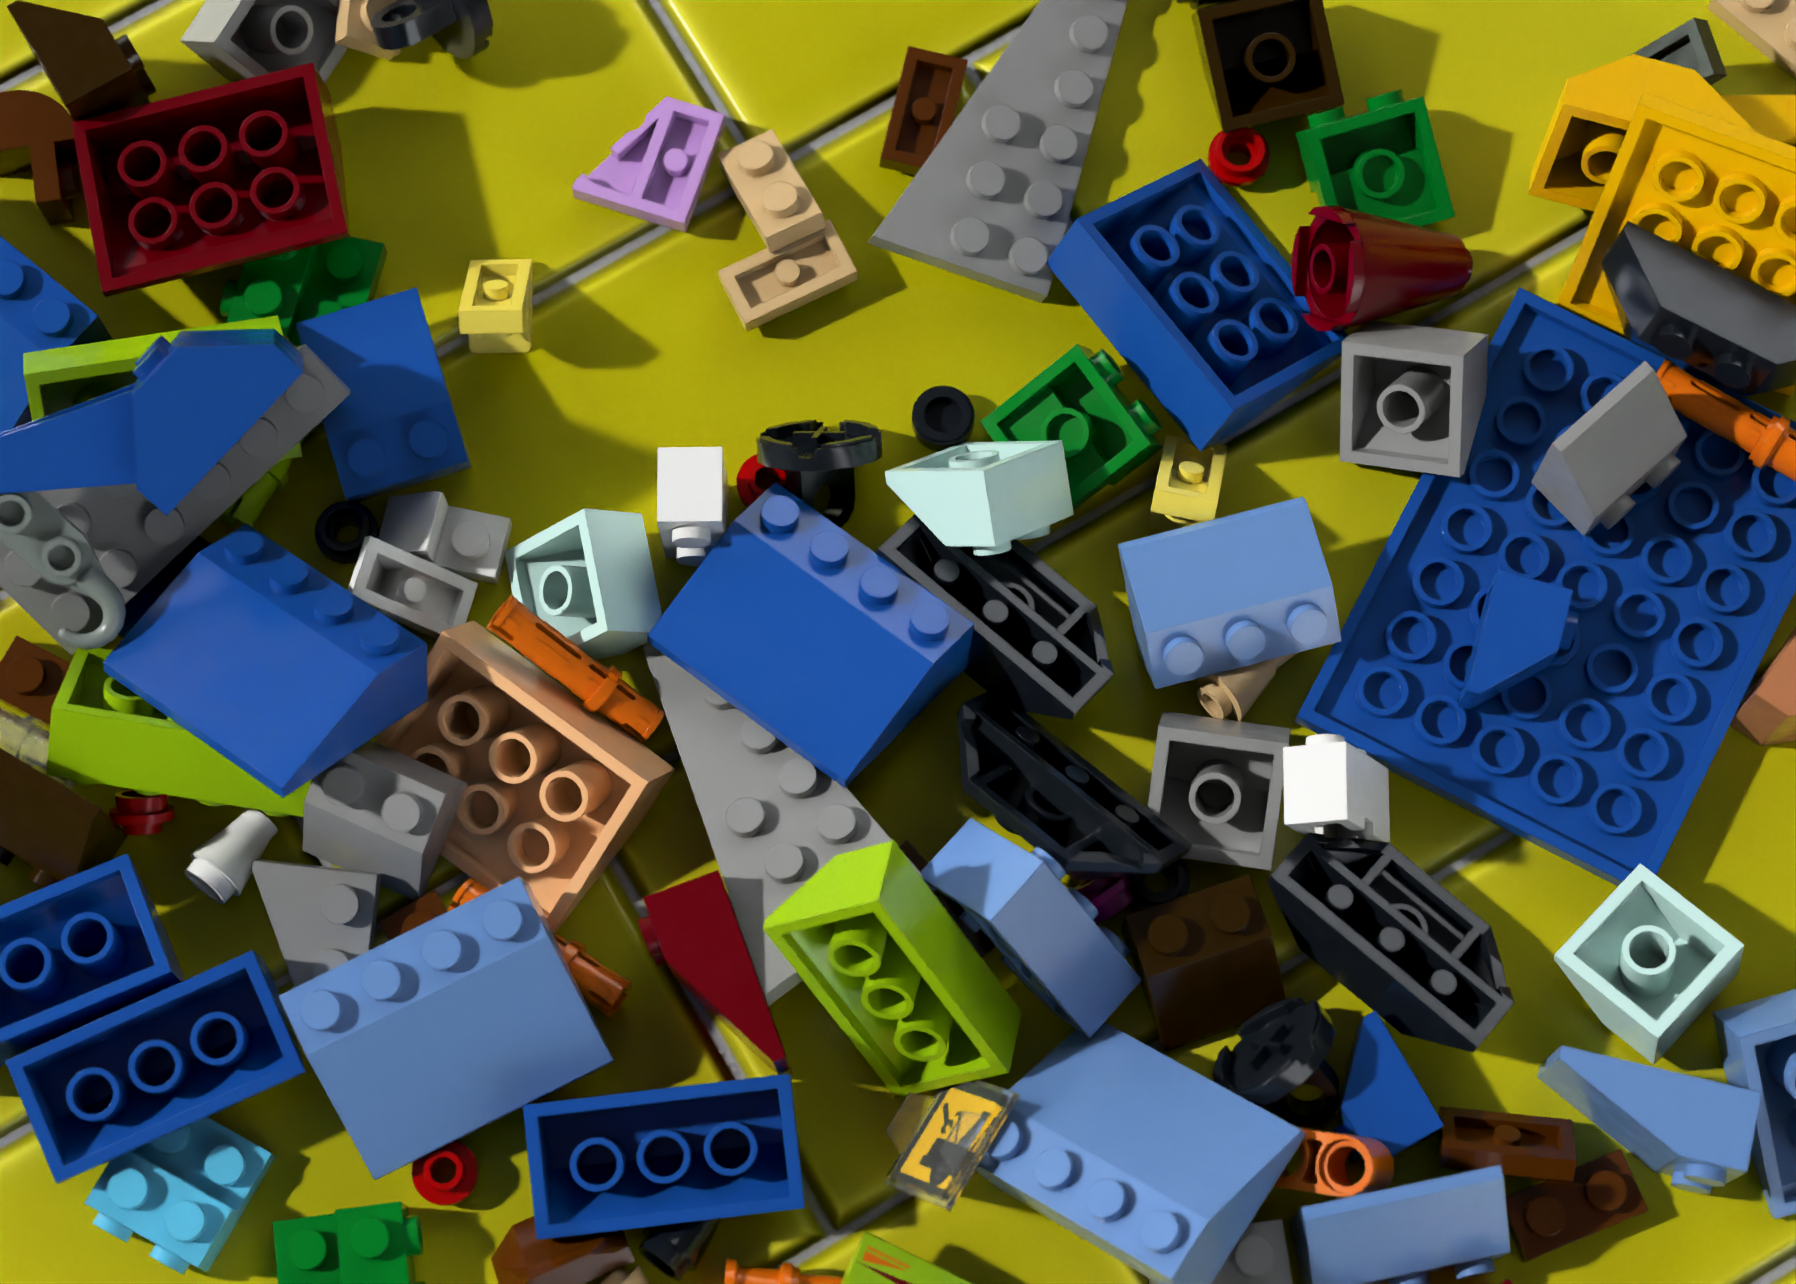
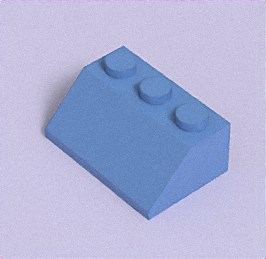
M1304 497L1118 544L1138 655L1155 689L1342 641L1333 584Z
M1501 1165L1304 1206L1288 1221L1303 1284H1383L1387 1282L1389 1284H1430L1429 1273L1454 1269L1456 1280L1495 1272L1493 1260L1499 1259L1510 1252L1505 1186Z

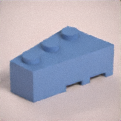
M970 818L920 872L924 877L925 883L932 890L941 892L962 906L965 911L959 918L973 932H977L981 928L1003 954L1000 960L1054 1015L1090 1038L1142 981L1140 976L1125 960L1131 953L1128 946L1104 926L1099 928L1093 919L1099 914L1098 910L1076 889L1072 887L1067 889L1060 880L1065 876V870L1053 857L1039 847H1036L1029 853Z

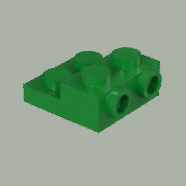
M1402 89L1365 99L1368 111L1346 117L1343 106L1309 115L1307 118L1310 128L1295 132L1311 192H1317L1320 207L1336 205L1421 227L1455 217L1423 96L1404 100Z
M350 236L246 262L243 265L239 281L229 279L225 284L221 297L220 313L222 316L228 317L226 323L278 315L283 337L297 348L301 346V341L296 323L374 300L387 255L385 245Z
M1076 344L980 421L994 442L1062 440L1073 511L1107 484L1116 485L1163 448L1154 435L1162 428L1155 414L1139 398L1131 404L1118 387V384L1125 379V375L1115 360L1104 349L1094 354L1090 348Z
M401 1201L335 1210L334 1214L273 1222L278 1284H426L425 1281L415 1282L413 1256L423 1255V1235L419 1215L409 1216L408 1206Z

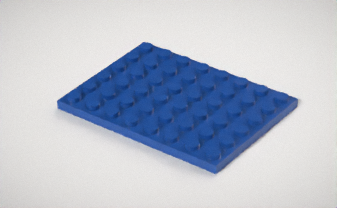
M1519 287L1488 347L1487 393L1464 474L1461 477L1430 473L1422 474L1340 632L1342 641L1334 643L1294 722L1317 734L1344 736L1346 742L1355 748L1365 750L1369 757L1387 767L1390 771L1619 886L1640 863L1657 875L1796 591V482L1767 465L1762 469L1752 465L1753 461L1748 459L1750 456L1749 452L1675 410L1687 435L1675 454L1681 461V464L1656 488L1653 489L1645 482L1633 492L1630 497L1636 504L1610 529L1607 530L1600 522L1588 534L1583 536L1531 481L1551 444L1644 361L1657 373L1666 358ZM1674 363L1691 375L1711 384L1770 419L1774 415L1782 416ZM1790 419V427L1796 430V422ZM1497 570L1572 589L1573 594L1568 611L1579 613L1570 649L1567 651L1559 648L1548 667L1472 709L1459 707L1458 702L1487 589Z

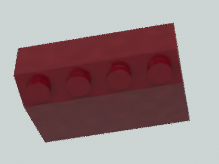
M313 62L71 122L100 283L105 297L350 237L342 151L331 95Z

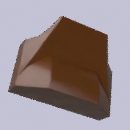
M533 1216L512 1225L492 1256L491 1261L499 1284H585L634 1263L635 1259L624 1230L537 1240Z

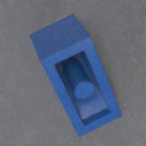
M1497 570L1487 589L1458 702L1459 707L1466 709L1476 707L1548 667L1559 648L1567 651L1570 649L1579 613L1568 611L1573 594L1572 589Z
M1375 1010L1364 1016L1356 1028L1339 1094V1107L1334 1115L1339 1126L1334 1128L1333 1132L1365 1136L1379 1140L1389 1149L1392 1157L1395 1158L1435 1135L1444 1127V1124ZM1357 1149L1351 1151L1347 1159L1352 1164L1361 1160L1365 1167V1160L1362 1154Z

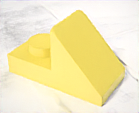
M532 259L470 260L458 315L460 334H468L471 352L525 353L530 351L532 345Z
M1166 434L1148 524L1151 528L1170 531L1215 518L1227 446L1214 444L1200 452L1189 438Z

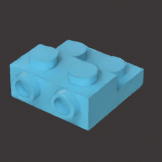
M206 1117L109 1161L84 1203L99 1211L93 1221L94 1225L126 1243L133 1232L155 1243V1246L149 1256L184 1275L189 1265L192 1264L208 1273L276 1156Z

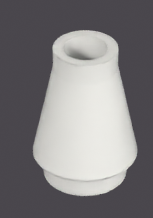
M246 808L237 819L190 854L192 862L184 870V873L201 892L214 901L225 904L232 895H241L253 873V860L261 858L269 841L278 832V829L259 810Z

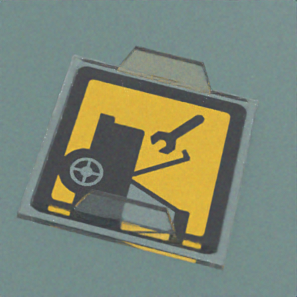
M980 1080L939 1088L934 1097L910 1092L886 1130L900 1154L887 1173L888 1179L885 1184L951 1211L1020 1095Z

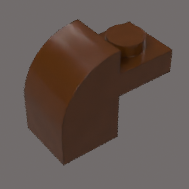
M28 90L0 92V176L32 171L36 204L49 225L74 222L72 200L81 198V187L75 165L79 164L71 124V122H74L72 117L61 104L42 93Z

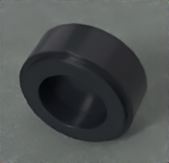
M936 386L926 390L917 398L912 410V428L916 438L925 447L938 452L967 442L974 429L975 414L973 405L962 391L951 386Z

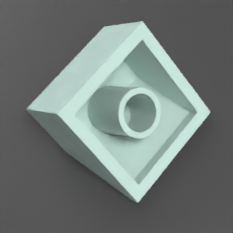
M1062 440L964 442L885 471L887 485L945 546L972 547L973 554L976 556L995 555L1012 549L1011 540L1013 539L1025 540L1048 535L1050 533V524L1074 515Z
M584 508L505 551L513 596L544 622L546 621L579 646L582 651L594 660L626 654L648 643L647 635L662 616L642 513Z
M1640 863L1554 954V960L1600 1021L1654 1065L1739 973L1744 944Z

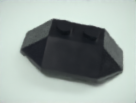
M1629 221L1625 224L1605 253L1601 264L1627 340L1743 397L1796 385V304Z
M914 514L878 548L876 554L975 623L968 664L964 672L986 691L993 688L997 689L1025 712L1072 720L1114 675L1111 660H1108L1106 640L1097 606L1016 539L1011 540L1012 549L995 555L976 556L973 554L972 547L945 546Z
M993 688L963 703L960 707L957 718L963 790L994 814L997 822L1004 829L1013 834L1020 835L1033 847H1039L1047 852L1061 865L1066 874L1074 880L1085 881L1158 873L1187 855L1191 849L1192 844L997 689Z
M1308 833L1268 878L1267 883L1299 949L1373 1011L1376 1010L1379 1016L1401 1034L1474 1053L1515 1003L1510 987L1506 986L1503 964L1491 926L1390 843L1356 838H1326L1324 834Z

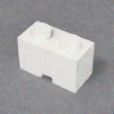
M658 447L657 524L665 557L676 558V562L679 564L700 566L729 527V484L722 447Z
M1336 734L1311 735L1306 737V745L1283 747L1284 825L1302 835L1316 833L1324 834L1326 838H1356L1390 843L1389 769L1369 757L1365 750L1355 748L1346 742L1344 736Z

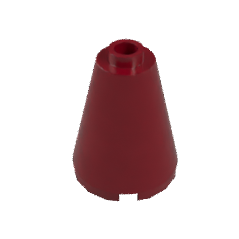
M1336 205L1314 207L1308 213L1315 215L1310 226H1299L1291 257L1294 295L1305 296L1311 313L1301 314L1306 323L1316 331L1338 332L1455 297L1463 291L1473 271L1471 253L1465 247L1463 241L1456 235Z

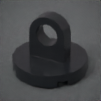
M398 0L376 13L370 23L378 45L382 49H401L414 45L432 35L447 52L459 59H470L487 49L490 41L486 40V38L492 35L493 20L487 0Z
M817 420L789 422L769 427L766 431L760 433V438L757 437L758 463L769 468L787 470L788 491L813 509L814 497L817 491L822 486L828 485L831 498L827 509L822 515L840 528L849 520L854 510V467L872 463L882 457L881 430L870 423L855 420L839 422V431H827V426H823V422H817Z
M1286 998L1265 1007L1241 1025V1028L1236 1033L1242 1040L1236 1044L1232 1051L1225 1045L1219 1052L1213 1069L1214 1082L1259 1107L1270 1104L1288 1123L1300 1127H1314L1324 1124L1335 1115L1339 1107V1079L1333 1068L1324 1059L1331 1049L1335 1028L1332 1019L1318 1002L1311 999L1309 1004H1306L1302 998ZM1300 1085H1312L1318 1087L1324 1094L1317 1099L1304 1101L1295 1098L1290 1092Z

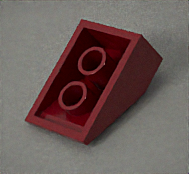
M719 870L643 897L649 916L638 919V924L649 954L653 957L656 966L668 964L676 980L777 1075L793 1074Z

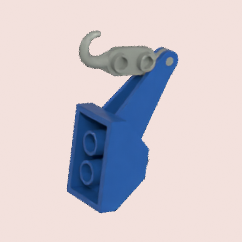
M275 329L181 331L171 343L161 335L135 363L137 367L132 373L138 377L136 383L0 433V541L42 578L53 584L89 595L101 606L103 611V620L95 631L80 634L68 628H62L58 632V637L72 647L85 650L103 647L114 640L123 628L126 607L123 595L115 583L106 576L88 537L37 491L136 484L137 490L167 516L304 372L303 354Z

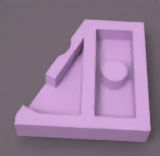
M666 96L645 116L644 123L638 129L627 132L611 147L612 154L588 176L582 173L575 180L572 187L574 198L686 233L726 125L725 114Z

